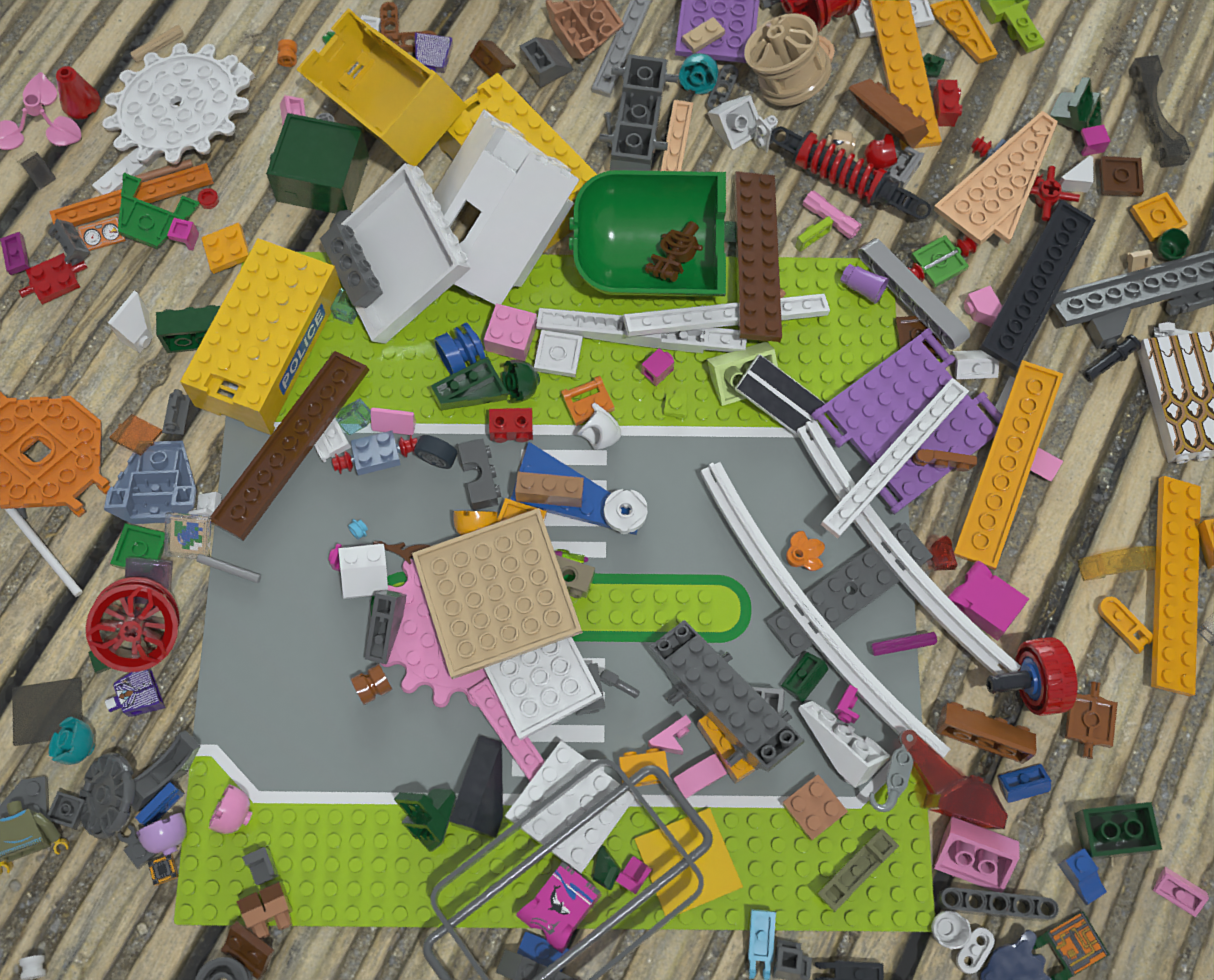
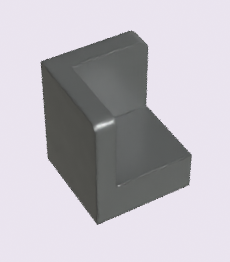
M263 847L243 856L245 866L250 868L256 885H261L279 877L268 848Z

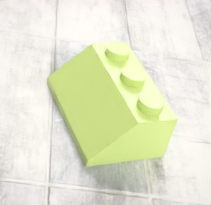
M763 342L746 347L744 351H733L707 359L711 380L722 406L746 399L734 389L757 355H762L778 367L775 349L769 343Z

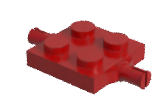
M62 253L26 269L30 285L18 290L21 297L24 298L34 293L41 304H45L80 288L77 273L88 269L85 261L83 260L73 266L71 263L66 264L64 261L66 256Z

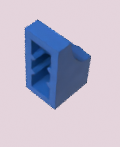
M1085 848L1058 863V866L1085 905H1089L1107 893L1099 878L1098 867Z

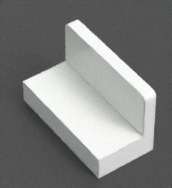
M981 350L952 351V355L956 358L954 375L956 379L998 378L999 361Z

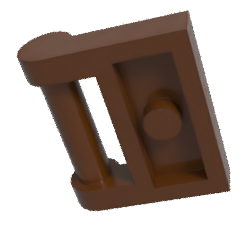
M236 921L230 927L221 952L237 960L253 973L252 976L260 980L268 969L274 949Z

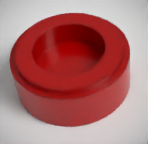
M206 188L199 192L198 201L204 209H213L219 203V196L214 189Z

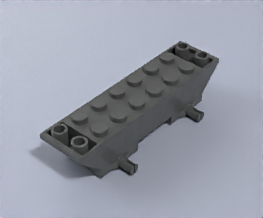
M628 54L627 63L624 68L612 66L611 75L623 76L620 109L613 134L600 133L599 142L611 143L610 171H651L655 149L667 151L668 142L656 141L665 84L666 82L678 84L679 75L667 74L669 60Z
M685 620L649 647L667 673L669 680L677 688V691L667 698L669 703L674 706V704L684 698L690 701L697 709L700 708L725 734L726 739L735 749V752L725 759L730 767L743 759L750 763L756 771L760 768L769 772L805 742L787 723L792 719L791 714L786 710L783 714L779 715L728 664L733 659L731 654L726 652L720 656Z

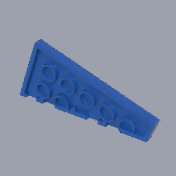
M528 442L519 472L584 478L582 508L527 502L519 503L539 508L548 513L612 529L604 517L605 502L611 493ZM516 483L510 499L513 501H516ZM622 507L621 514L629 515L631 508L628 507L625 509L624 507ZM638 530L629 533L637 535Z

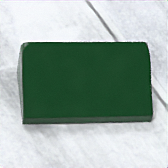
M806 652L781 684V688L803 703L829 668L824 660Z

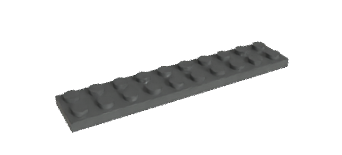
M1214 250L1059 291L1051 308L1064 326L1068 327L1130 307L1134 309L1214 287Z

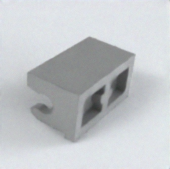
M911 147L905 148L906 152L903 151L897 159V164L890 169V179L894 182H900V188H905L921 165L924 153H920Z

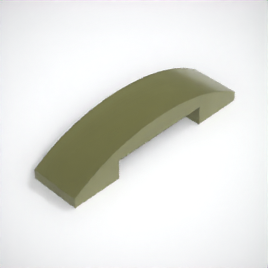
M881 829L817 895L835 912L899 845Z

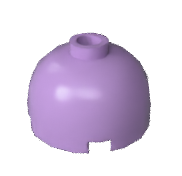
M182 813L169 816L170 819L157 821L137 831L136 834L143 848L153 854L163 852L164 856L178 851L177 846L184 841L187 832L186 822Z

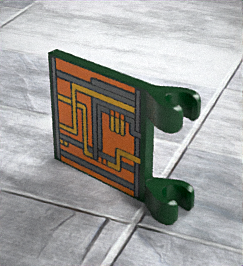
M1084 911L1038 936L1033 950H1036L1049 943L1064 969L1050 977L1052 980H1068L1110 955Z

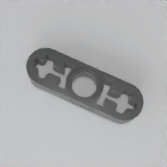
M729 64L721 69L717 83L707 101L708 112L716 108L713 105H715L717 99H719V105L728 102L738 79L739 71L736 66ZM732 73L729 77V80L727 81L726 75ZM719 87H725L728 89V91L726 93H720L717 89Z

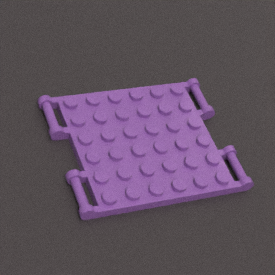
M927 328L911 342L811 414L812 418L818 420L835 440L834 444L838 448L850 441L867 462L873 466L953 378L946 368L956 358L953 355H949L935 339L930 328ZM924 340H926L929 343V345L936 351V353L942 358V363H940L934 357V355L928 350V348L922 343ZM985 391L973 400L967 394L918 450L929 449L972 455L995 437L998 426H994L977 405L981 403L998 424L1002 414L987 398L988 395ZM825 413L828 414L845 435L842 436L824 415ZM911 457L887 483L900 502H897L886 487L879 494L889 504L890 510L895 515L955 467L936 468L935 464H926L924 467L917 466L913 463V457Z

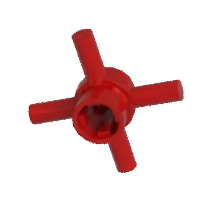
M1048 166L1046 180L1039 187L1033 186L1030 194L1036 195L1035 203L1043 209V221L1050 220L1051 208L1059 199L1079 202L1080 199L1079 194L1061 191L1060 183L1054 180L1055 166Z

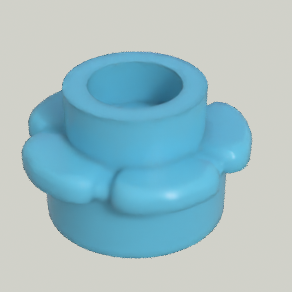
M353 519L352 523L348 525L350 532L358 540L366 537L367 526L362 520L356 521Z

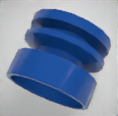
M467 322L461 325L462 332L458 327L453 329L455 339H452L447 332L434 338L438 354L450 375L466 368V361L472 365L476 363V360L480 361L486 358L478 335Z

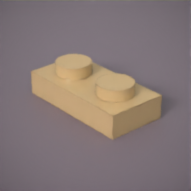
M712 17L683 35L682 41L694 54L724 36L725 29Z

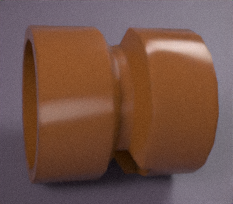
M380 664L368 669L367 675L361 673L351 678V682L363 705L375 700L377 694L383 696L393 690Z

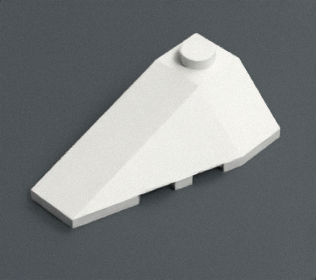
M810 701L800 705L798 708L837 772L853 787L867 782L890 759L891 756L869 737L864 740L854 733L855 728L850 725L848 727L841 725L837 722L835 715L815 702Z

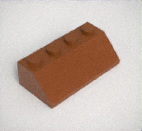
M868 79L853 84L848 88L863 109L908 147L914 149L929 133L926 127V120L920 115L916 117L912 114L914 111L907 104L901 105L899 103L900 99L892 92L888 94L885 91V86L879 81L875 83L873 80Z
M956 702L946 703L942 707L935 733L1024 764L1036 755V734L1030 732L1029 728L1020 725L1016 727L1009 725L1008 721L1002 718L992 719L987 717L982 711L964 709L962 704Z

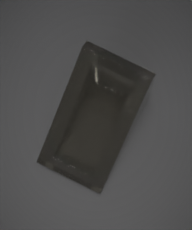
M34 150L17 161L39 190L57 179L38 152Z

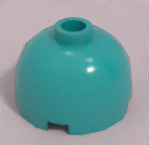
M693 54L687 57L681 65L679 72L680 83L686 90L689 91L691 89L695 91V94H706L712 91L717 83L718 66L714 59L707 54Z
M68 717L62 721L59 726L63 728L59 734L54 732L49 744L48 754L50 757H53L51 760L64 765L78 764L86 759L87 756H90L94 750L93 731L89 725L74 717Z

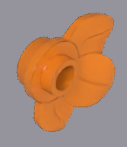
M804 531L795 533L790 539L791 547L786 553L787 562L793 567L803 566L810 571H817L823 568V563L818 557L824 552L825 544L818 539L808 540Z

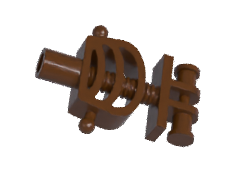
M689 221L682 232L671 230L668 234H662L660 246L666 258L653 254L651 259L654 265L650 262L647 263L645 267L646 273H653L655 277H661L664 280L670 279L675 282L678 278V273L682 274L684 271L679 262H688L693 259L697 250H703V246L699 245L694 236L699 226Z

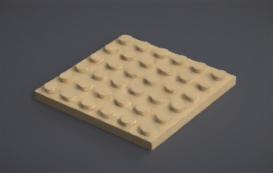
M539 508L412 553L452 679L583 633Z

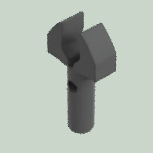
M605 669L601 672L600 680L604 684L614 686L634 698L639 696L640 691L618 679L619 676Z

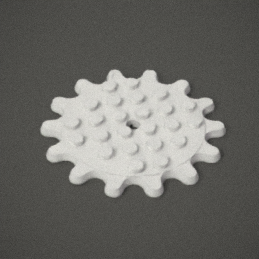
M179 43L173 47L172 54L167 58H160L156 53L150 52L144 56L145 67L139 72L125 70L120 74V80L126 86L121 92L110 93L105 97L106 104L117 108V111L114 115L105 118L102 125L109 131H122L120 136L114 140L116 149L125 151L130 147L139 146L136 158L142 163L149 162L158 153H165V159L171 164L179 163L183 152L186 150L196 149L200 154L206 155L211 150L209 141L213 136L218 134L232 136L235 133V125L229 121L230 117L236 113L248 111V99L240 98L237 94L249 87L250 77L247 74L232 75V71L238 66V58L235 55H229L222 60H215L216 48L212 44L203 46L198 53L190 54L187 52V46L184 43ZM181 101V103L179 104V105H180L179 107H178V105H174L176 102Z

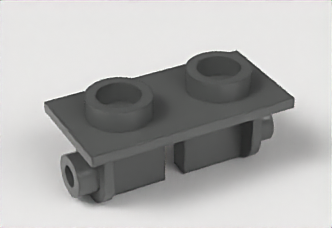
M174 389V392L169 395L162 433L184 435L191 399L188 395H183L179 389Z

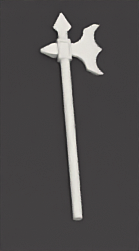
M15 508L5 509L75 597L81 595L83 591Z

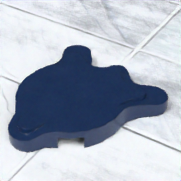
M1025 930L1016 942L997 947L992 952L993 955L986 967L980 973L981 980H1052L1044 973L1045 957L1042 954H1032V949L1037 939L1036 934L1032 930Z

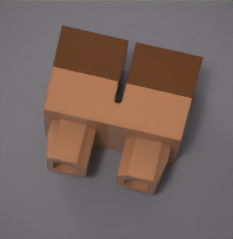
M281 882L260 890L259 893L255 892L236 901L247 928L251 929L254 935L261 940L271 935L267 923L273 920L276 921L279 930L292 926L290 912L293 911L286 896L285 886Z

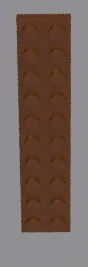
M736 171L734 175L739 338L781 342L782 320L775 175Z
M334 351L209 517V522L244 541L370 371L369 368L356 360Z

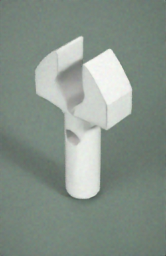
M1170 322L1160 323L1159 328L1154 327L1156 338L1192 334L1188 330L1176 329L1175 323Z

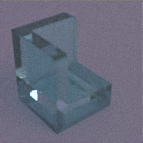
M340 288L330 308L333 318L353 325L358 312L355 306L352 305L349 297H347L345 290Z
M358 399L342 408L335 421L339 423L340 427L348 435H352L368 426L371 420V410L361 399Z

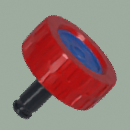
M1054 637L1038 638L1023 642L1017 649L1015 661L1021 665L1020 669L1016 672L997 674L996 676L990 675L986 679L987 689L992 694L1019 690L1026 707L1038 716L1067 712L1074 706L1077 698L1078 682L1073 659L1064 643Z

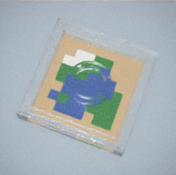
M167 512L165 514L164 556L195 560L199 554L210 557L211 517Z

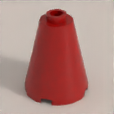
M70 66L60 68L56 73V80L62 110L70 118H88V115L92 112L95 113L100 106V96L97 90L74 68Z

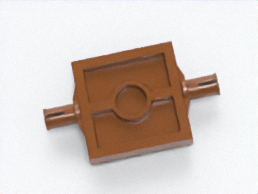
M1091 682L1090 694H1077L1075 704L1068 711L1065 739L1079 741L1084 744L1082 757L1087 759H1093L1094 746L1111 748L1114 743L1118 702L1109 701L1099 696L1101 685L1099 682Z

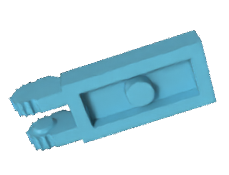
M751 909L748 948L749 979H754L756 976V961H764L763 978L764 980L770 979L774 950L775 911Z

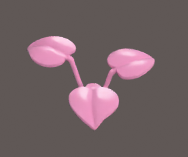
M42 72L34 76L24 88L23 102L25 108L22 109L23 115L20 127L18 128L17 124L12 121H0L1 150H13L22 145L24 136L20 132L24 129L27 114L32 116L41 114L47 124L50 125L46 130V137L56 146H67L81 139L80 128L72 119L59 116L52 123L45 114L42 105L52 104L57 99L58 94L56 87Z

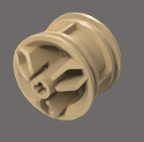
M785 14L765 22L753 32L745 46V59L750 68L758 75L760 91L763 97L772 104L788 106L804 102L816 95L830 78L832 71L830 58L819 45L818 30L815 23L805 15Z

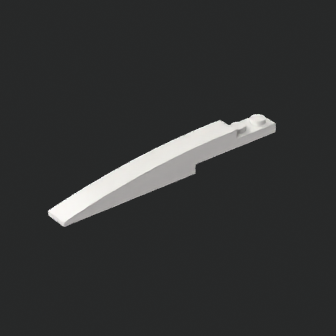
M539 308L536 324L537 329L578 335L590 339L703 353L704 350L744 351L747 339L739 338L738 330L704 328L628 337L623 320L624 316L545 308Z

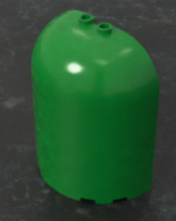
M611 170L597 174L589 179L578 192L574 204V217H570V230H574V237H569V250H573L575 266L582 279L593 289L610 295L725 297L726 253H724V219L726 215V172ZM689 221L699 226L694 236L699 245L703 246V250H697L692 260L679 262L684 271L682 274L678 273V278L675 282L670 279L664 280L661 277H655L653 273H646L645 267L647 263L650 262L654 265L651 259L653 254L666 258L660 246L662 234H668L671 230L682 232Z

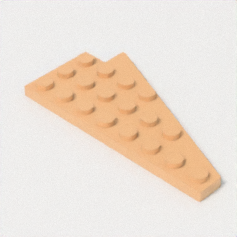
M1041 111L934 206V211L978 245H981L993 233L1009 244L1058 121L1044 111Z

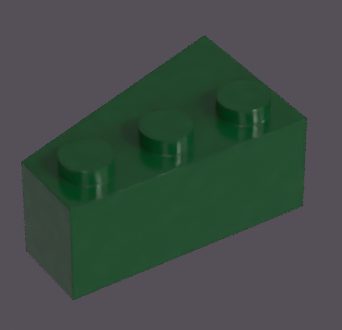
M488 357L431 385V393L441 411L508 399V392Z

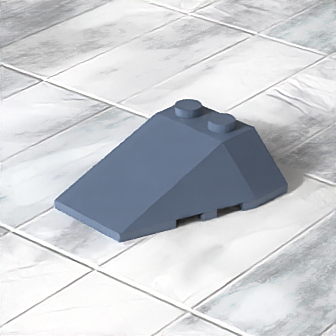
M183 441L140 442L127 461L128 466L124 472L121 471L119 473L118 481L114 487L111 486L109 488L104 505L106 512L131 524L171 523V516H185L194 508L197 490Z

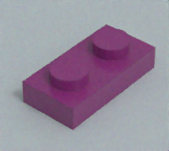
M16 232L0 238L6 271L13 275L29 269L23 235L20 232Z

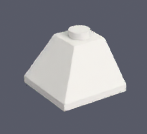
M751 95L722 103L708 112L714 130L731 150L736 149L755 137L759 116Z
M133 291L109 320L108 324L120 342L140 353L144 348L148 347L153 336L149 311L139 294Z

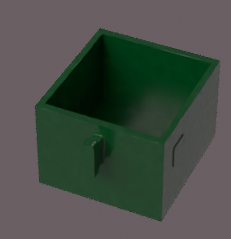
M287 113L275 150L270 155V164L266 172L276 202L334 214L338 211H352L369 159L363 130L361 127Z

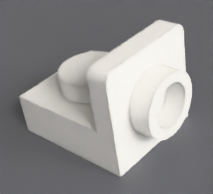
M212 492L198 495L197 510L189 511L188 516L196 519H205L209 523V517L221 503L222 494Z

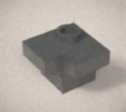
M778 939L776 942L772 978L810 980L812 957L803 955L801 943Z

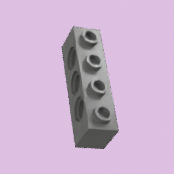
M335 223L320 240L332 265L336 268L338 277L352 305L367 308L383 294L380 282L374 276L371 265L366 260L363 249L354 236L353 229L347 225Z

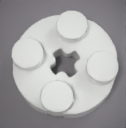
M623 489L614 491L608 496L604 506V517L607 524L621 534H628L641 528L648 514L646 500L640 493L634 490L623 491ZM621 508H631L630 514H621Z

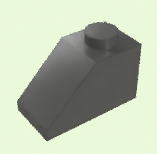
M1130 307L1091 320L1086 330L1097 349L1103 347L1108 349L1117 344V340L1122 335L1130 315Z

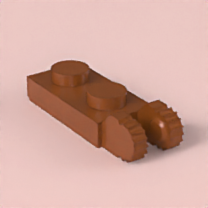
M920 449L912 456L913 463L923 467L926 464H935L936 468H948L949 466L955 467L957 471L965 472L977 465L976 456L939 450Z

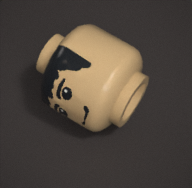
M835 129L831 135H827L826 147L829 148L832 143H835V155L838 154L841 148L846 150L844 155L846 157L849 153H853L856 138L853 137L852 132Z

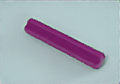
M929 632L873 643L871 651L874 656L935 645L938 641L936 633Z

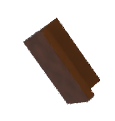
M478 40L469 55L490 77L496 73L502 76L506 68L514 69L516 67V64L493 41Z

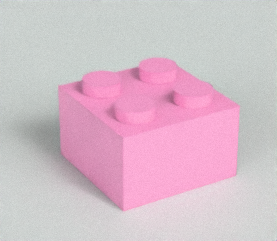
M496 303L484 337L485 351L526 361L536 331L537 314Z

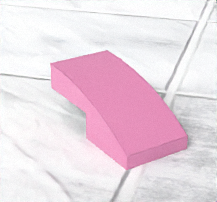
M713 754L673 779L684 797L689 798L728 773L717 754Z

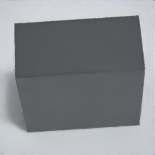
M57 791L46 818L51 822L77 830L81 822L80 817L82 816L85 800Z

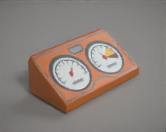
M118 217L78 227L79 235L89 251L126 241L124 236L118 234Z

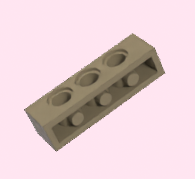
M556 555L563 577L567 574L575 577L572 582L565 581L569 595L578 599L581 597L587 598L595 575V567Z

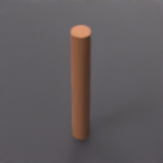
M191 159L177 164L135 175V177L142 179V182L193 167Z

